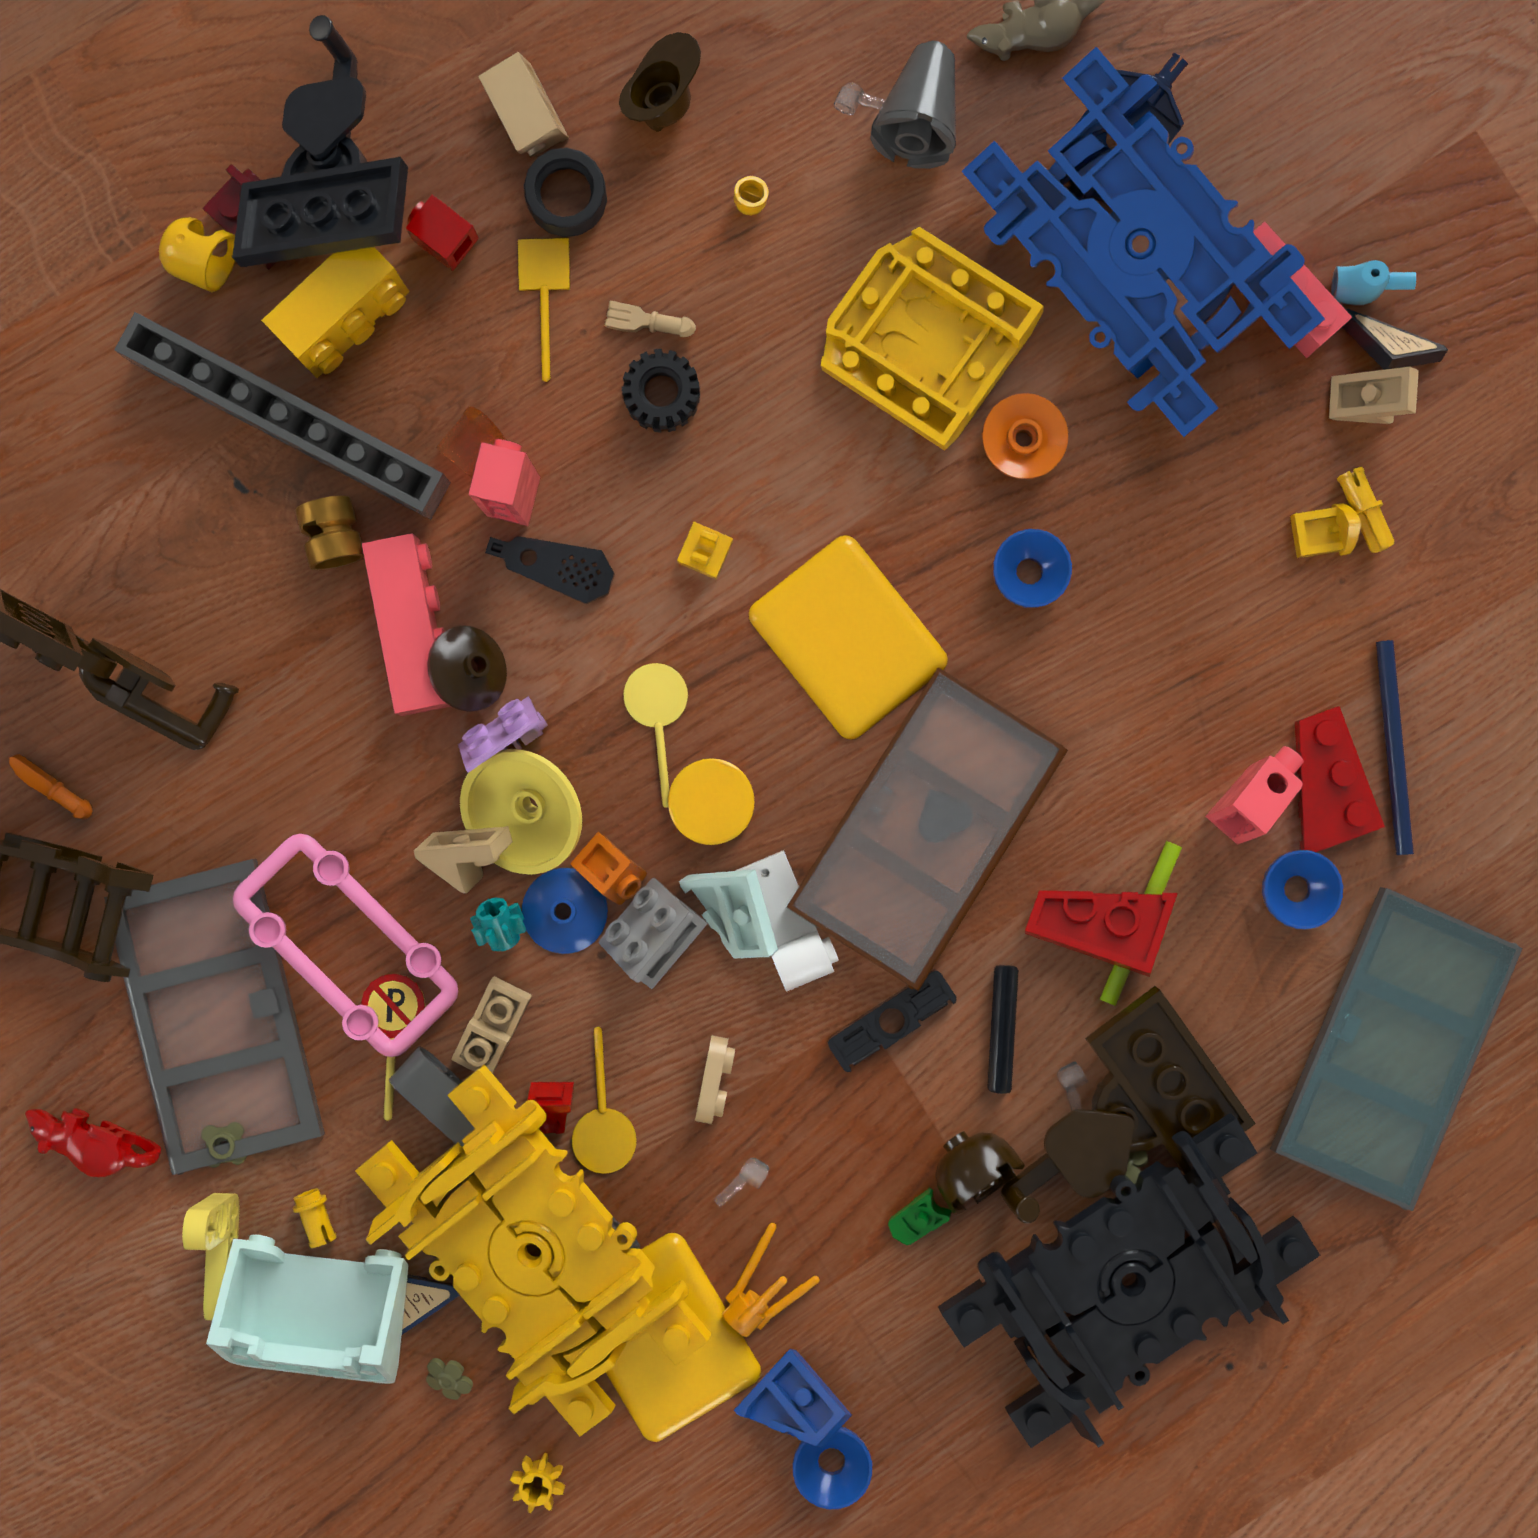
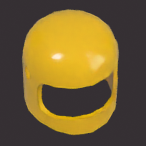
M183 217L173 221L164 231L159 245V258L163 268L169 274L209 292H215L224 285L236 262L232 258L235 235L219 230L211 236H204V227L201 221L191 217ZM227 239L226 254L223 257L212 255L216 246Z

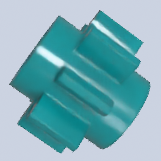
M491 898L482 902L476 909V915L470 917L474 927L471 931L478 946L488 943L492 951H506L519 942L521 933L526 932L523 923L525 918L518 903L508 907L504 898Z

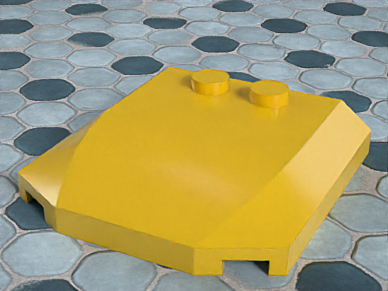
M918 227L911 231L912 235L894 245L889 243L878 249L830 315L827 322L824 356L821 359L822 371L945 451L962 433L1031 336L1044 312V306L923 228Z

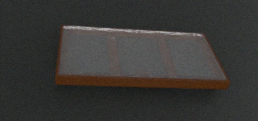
M938 667L786 908L901 980L910 989L919 991L1068 750L1063 745Z

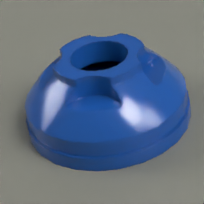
M1026 529L1009 536L997 550L993 561V576L1000 593L1010 602L1025 608H1038L1054 602L1064 593L1072 575L1071 557L1066 546L1058 537L1040 529ZM1023 560H1033L1040 566L1042 571L1041 578L1035 584H1025L1018 578L1016 573L1017 566Z
M1296 850L1278 857L1270 864L1262 881V896L1268 911L1276 920L1295 929H1311L1325 924L1336 914L1343 898V883L1337 867L1328 858L1314 851ZM1293 876L1303 878L1308 886L1306 897L1298 902L1289 900L1284 891L1285 883Z
M841 1427L823 1447H817L804 1441L800 1442L794 1454L793 1477L796 1487L808 1502L824 1509H841L852 1505L865 1494L872 1477V1460L863 1440L851 1430ZM829 1448L841 1451L845 1457L843 1466L834 1472L824 1470L818 1462L820 1454Z

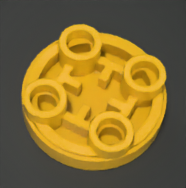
M702 759L689 764L676 776L669 790L668 808L673 823L684 836L700 844L718 845L733 840L745 830L754 811V793L748 778L738 767L720 759Z

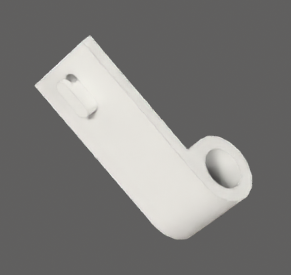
M784 850L737 869L736 871L756 870L778 948L771 956L786 992L833 973L832 963L839 961L830 937L821 940L813 924L786 908L799 886Z

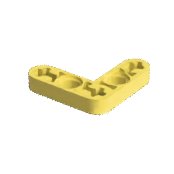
M213 1193L190 1207L184 1218L182 1241L185 1250H206L203 1302L205 1320L212 1321L233 1238L238 1239L239 1197L237 1194Z

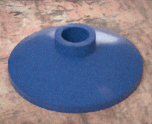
M553 869L534 880L526 891L522 903V913L525 918L523 923L529 936L542 948L559 954L575 953L589 947L601 935L607 922L608 904L606 897L576 869ZM560 903H566L571 908V915L566 920H562L556 915L555 910Z

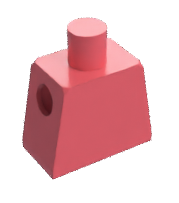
M1283 746L1274 757L1268 756L1251 764L1205 817L1237 845L1267 834L1303 786L1302 781L1294 775L1304 762L1302 757L1293 749Z

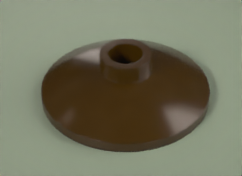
M471 626L453 627L439 635L430 648L427 662L430 682L438 696L448 705L461 711L473 712L489 707L500 697L507 679L506 661L496 641L487 633ZM472 659L477 664L478 672H475L471 666Z

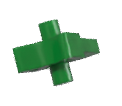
M928 1188L913 1199L911 1203L894 1214L889 1219L888 1226L894 1239L905 1245H911L929 1232L948 1222L952 1211L937 1205L933 1199V1189Z

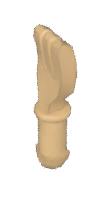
M609 301V310L607 311V319L604 325L607 328L624 332H638L643 328H649L652 333L659 331L680 335V337H689L696 330V325L688 317L679 318L661 315L656 311L648 314L638 306L616 301Z

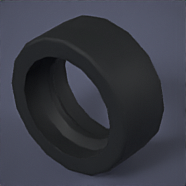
M570 148L552 149L539 156L527 171L524 182L525 201L536 223L548 233L562 237L578 236L594 228L603 216L607 203L604 177L596 162L582 151ZM572 169L586 177L590 184L591 196L584 210L574 216L560 217L552 214L545 208L541 200V188L549 175L558 170Z

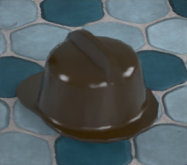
M681 32L666 35L657 41L647 52L637 70L620 93L619 106L622 114L630 120L644 121L656 132L679 121L689 109L691 101L689 84L700 65L701 50L698 41L690 34Z

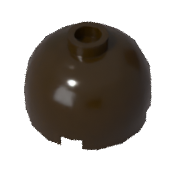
M965 1131L951 1138L943 1146L947 1153L937 1166V1187L954 1215H957L967 1210L963 1204L973 1197L977 1204L983 1201L1016 1176L1012 1169H1023L1025 1165L1015 1150L1001 1137L993 1133L984 1132L968 1137Z

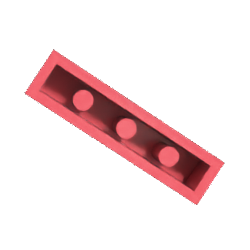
M413 533L362 543L394 713L406 716L451 707L438 696L428 675L427 662L430 648L437 637L445 632L443 627L437 628L434 612L440 611V601L436 586H429L426 570L432 569V560L427 543L421 544L420 539Z

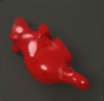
M73 1108L72 1113L63 1111L61 1115L63 1121L42 1109H31L25 1113L30 1132L38 1142V1152L46 1154L49 1150H54L59 1154L67 1156L81 1172L88 1176L107 1177L118 1173L125 1167H147L156 1163L161 1155V1147L158 1144L134 1132H129L112 1122L103 1120L100 1127L88 1124L90 1114L78 1108ZM134 1144L142 1148L146 1153L138 1154L131 1149V1146Z

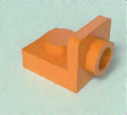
M600 832L594 835L570 863L603 896L618 905H622L626 900L632 898L639 891L641 882L647 876V872L630 860Z

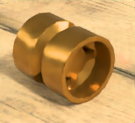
M349 496L320 498L304 503L295 509L300 532L309 537L304 548L310 569L324 570L337 568L364 558L360 533L351 528L356 522V517Z

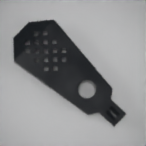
M516 536L510 542L490 537L485 552L486 554L503 558L508 570L584 604H589L608 595L615 575L603 551ZM526 551L536 552L537 560L533 565L526 566L522 563V556Z

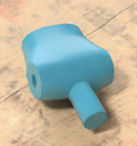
M1378 260L1364 262L1355 266H1336L1332 277L1331 294L1340 303L1366 305L1379 298L1384 290H1414L1416 286V272H1389L1387 265Z

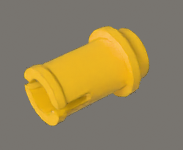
M319 1188L305 1191L293 1198L296 1204L292 1208L293 1212L300 1215L310 1248L325 1245L326 1239H328V1242H331L337 1238L324 1205L327 1197L320 1194Z

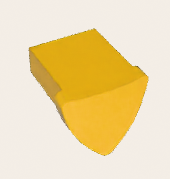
M1332 504V508L1296 513L1290 516L1297 558L1339 552L1340 556L1348 555L1356 546L1361 529V520L1354 509L1347 504Z

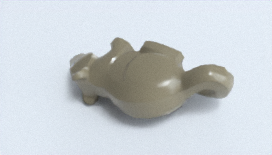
M1034 0V6L1022 10V5L1019 1L1003 4V22L979 25L967 34V39L983 50L997 54L1003 61L1010 58L1011 51L1027 48L1043 52L1058 51L1066 47L1074 39L1083 20L1106 0Z

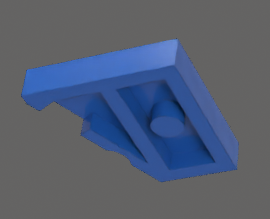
M789 1349L734 1409L736 1414L741 1417L749 1418L817 1447H823L852 1416L799 1352L793 1349Z

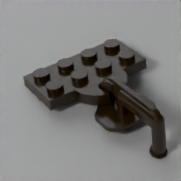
M0 589V642L14 649H17L20 643L27 646L36 653L34 658L56 671H60L63 666L72 671H75L78 667L79 676L83 684L97 701L189 749L199 750L210 742L228 712L234 695L239 692V688L233 685L214 683L213 688L216 690L213 698L197 724L142 694L149 681L172 692L176 685L168 674L126 650L96 638H92L91 642L84 640L74 634L72 627ZM117 663L123 666V669L114 681L109 677Z
M1156 986L1152 987L1085 1038L1109 1073L1097 1085L1092 1098V1110L1074 1109L1053 1124L1046 1132L1044 1138L1046 1154L1002 1187L1001 1196L1021 1222L1028 1224L1037 1219L1040 1212L1039 1204L1034 1198L1028 1196L1059 1172L1062 1173L1077 1194L1086 1198H1095L1110 1189V1183L1115 1176L1126 1175L1130 1152L1148 1151L1162 1144L1180 1170L1186 1174L1191 1171V1168L1171 1137L1180 1131H1185L1193 1138L1229 1113L1237 1118L1244 1131H1247L1256 1124L1164 994Z

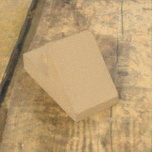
M1402 367L1332 376L1329 419L1391 424L1396 415L1416 413L1419 370L1412 367Z
M508 826L434 832L414 850V855L418 861L458 891L468 893L483 877L481 866L496 862L499 859V855L513 841Z

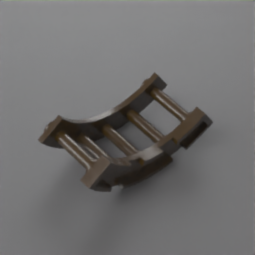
M6 832L4 840H0V872L3 861H8L9 856L31 861L30 868L34 869L19 932L0 928V944L28 950L70 964L85 971L84 977L87 979L110 982L112 976L129 978L131 969L111 960L126 897L132 896L133 890L150 892L154 875L117 862L116 867L101 862L102 856ZM58 868L75 873L74 880L78 881L63 943L36 937L51 874L57 873ZM103 883L106 885L104 891L109 893L94 953L80 949L95 885Z

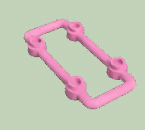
M292 835L238 885L233 895L234 908L250 924L249 935L252 941L260 947H273L343 1017V1030L350 1038L366 1040L383 1056H399L411 1047L453 1005L458 996L457 982L441 966V955L438 949L428 943H418L349 874V862L345 856L336 851H326L309 835ZM299 851H302L314 863L313 872L319 882L329 886L336 885L406 955V966L410 973L420 978L428 977L441 990L393 1040L378 1028V1015L374 1009L367 1005H355L286 936V924L280 916L274 913H263L250 900Z

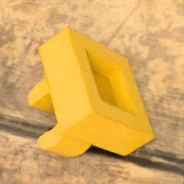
M693 522L677 563L717 580L733 543V538Z

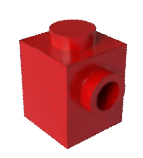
M433 194L425 203L423 201L419 202L412 209L407 219L409 224L405 227L415 243L451 271H454L479 239L472 224Z

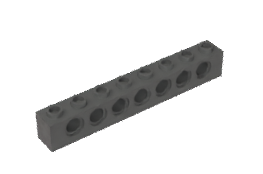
M134 312L114 349L130 363L430 520L451 484L440 471Z

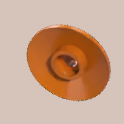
M1030 393L1011 395L997 403L989 412L982 431L983 448L992 465L1003 474L1016 479L1038 478L1054 469L1063 458L1068 445L1067 423L1061 411L1048 399ZM1018 433L1028 434L1031 439L1030 445L1020 446L1016 442V435Z

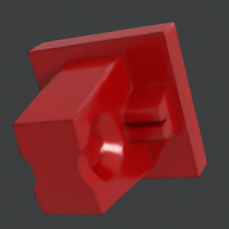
M531 1082L528 1100H535L544 1110L547 1117L546 1121L539 1128L543 1134H562L565 1132L567 1113H571L574 1082Z

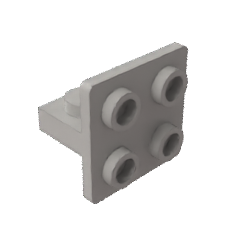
M652 878L645 887L635 894L633 901L619 918L608 926L605 934L599 940V944L636 983L641 981L653 989L708 923L675 897L656 878Z

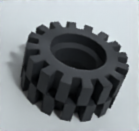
M654 349L655 354L648 355L646 351L640 354L641 359L639 361L633 360L629 364V372L624 373L622 395L626 408L633 420H637L640 426L645 429L650 427L653 428L654 432L661 433V429H668V432L675 431L676 426L681 424L683 427L686 425L688 418L691 415L694 417L697 411V404L700 403V386L694 367L691 368L689 361L684 356L679 358L675 351L669 350L667 354L662 353V349ZM656 376L670 377L678 386L676 399L667 406H655L645 397L647 383Z

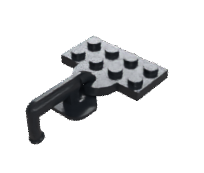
M319 15L311 21L309 32L314 40L321 41L335 59L332 80L302 85L292 91L286 99L282 128L300 146L294 150L286 161L281 177L242 183L232 258L240 267L401 243L408 166L401 157L367 162L362 152L353 140L350 139L351 131L361 122L364 116L366 90L357 79L358 62L356 56L335 29L331 19L325 15Z

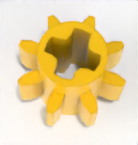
M547 1453L543 1454L541 1460L533 1462L526 1455L522 1461V1468L525 1472L513 1471L510 1479L511 1482L519 1485L512 1499L513 1501L522 1499L528 1505V1513H532L536 1506L544 1505L550 1511L554 1504L551 1494L563 1495L565 1484L556 1481V1478L562 1473L563 1466L557 1465L553 1467L548 1462ZM534 1477L543 1479L541 1489L533 1487Z

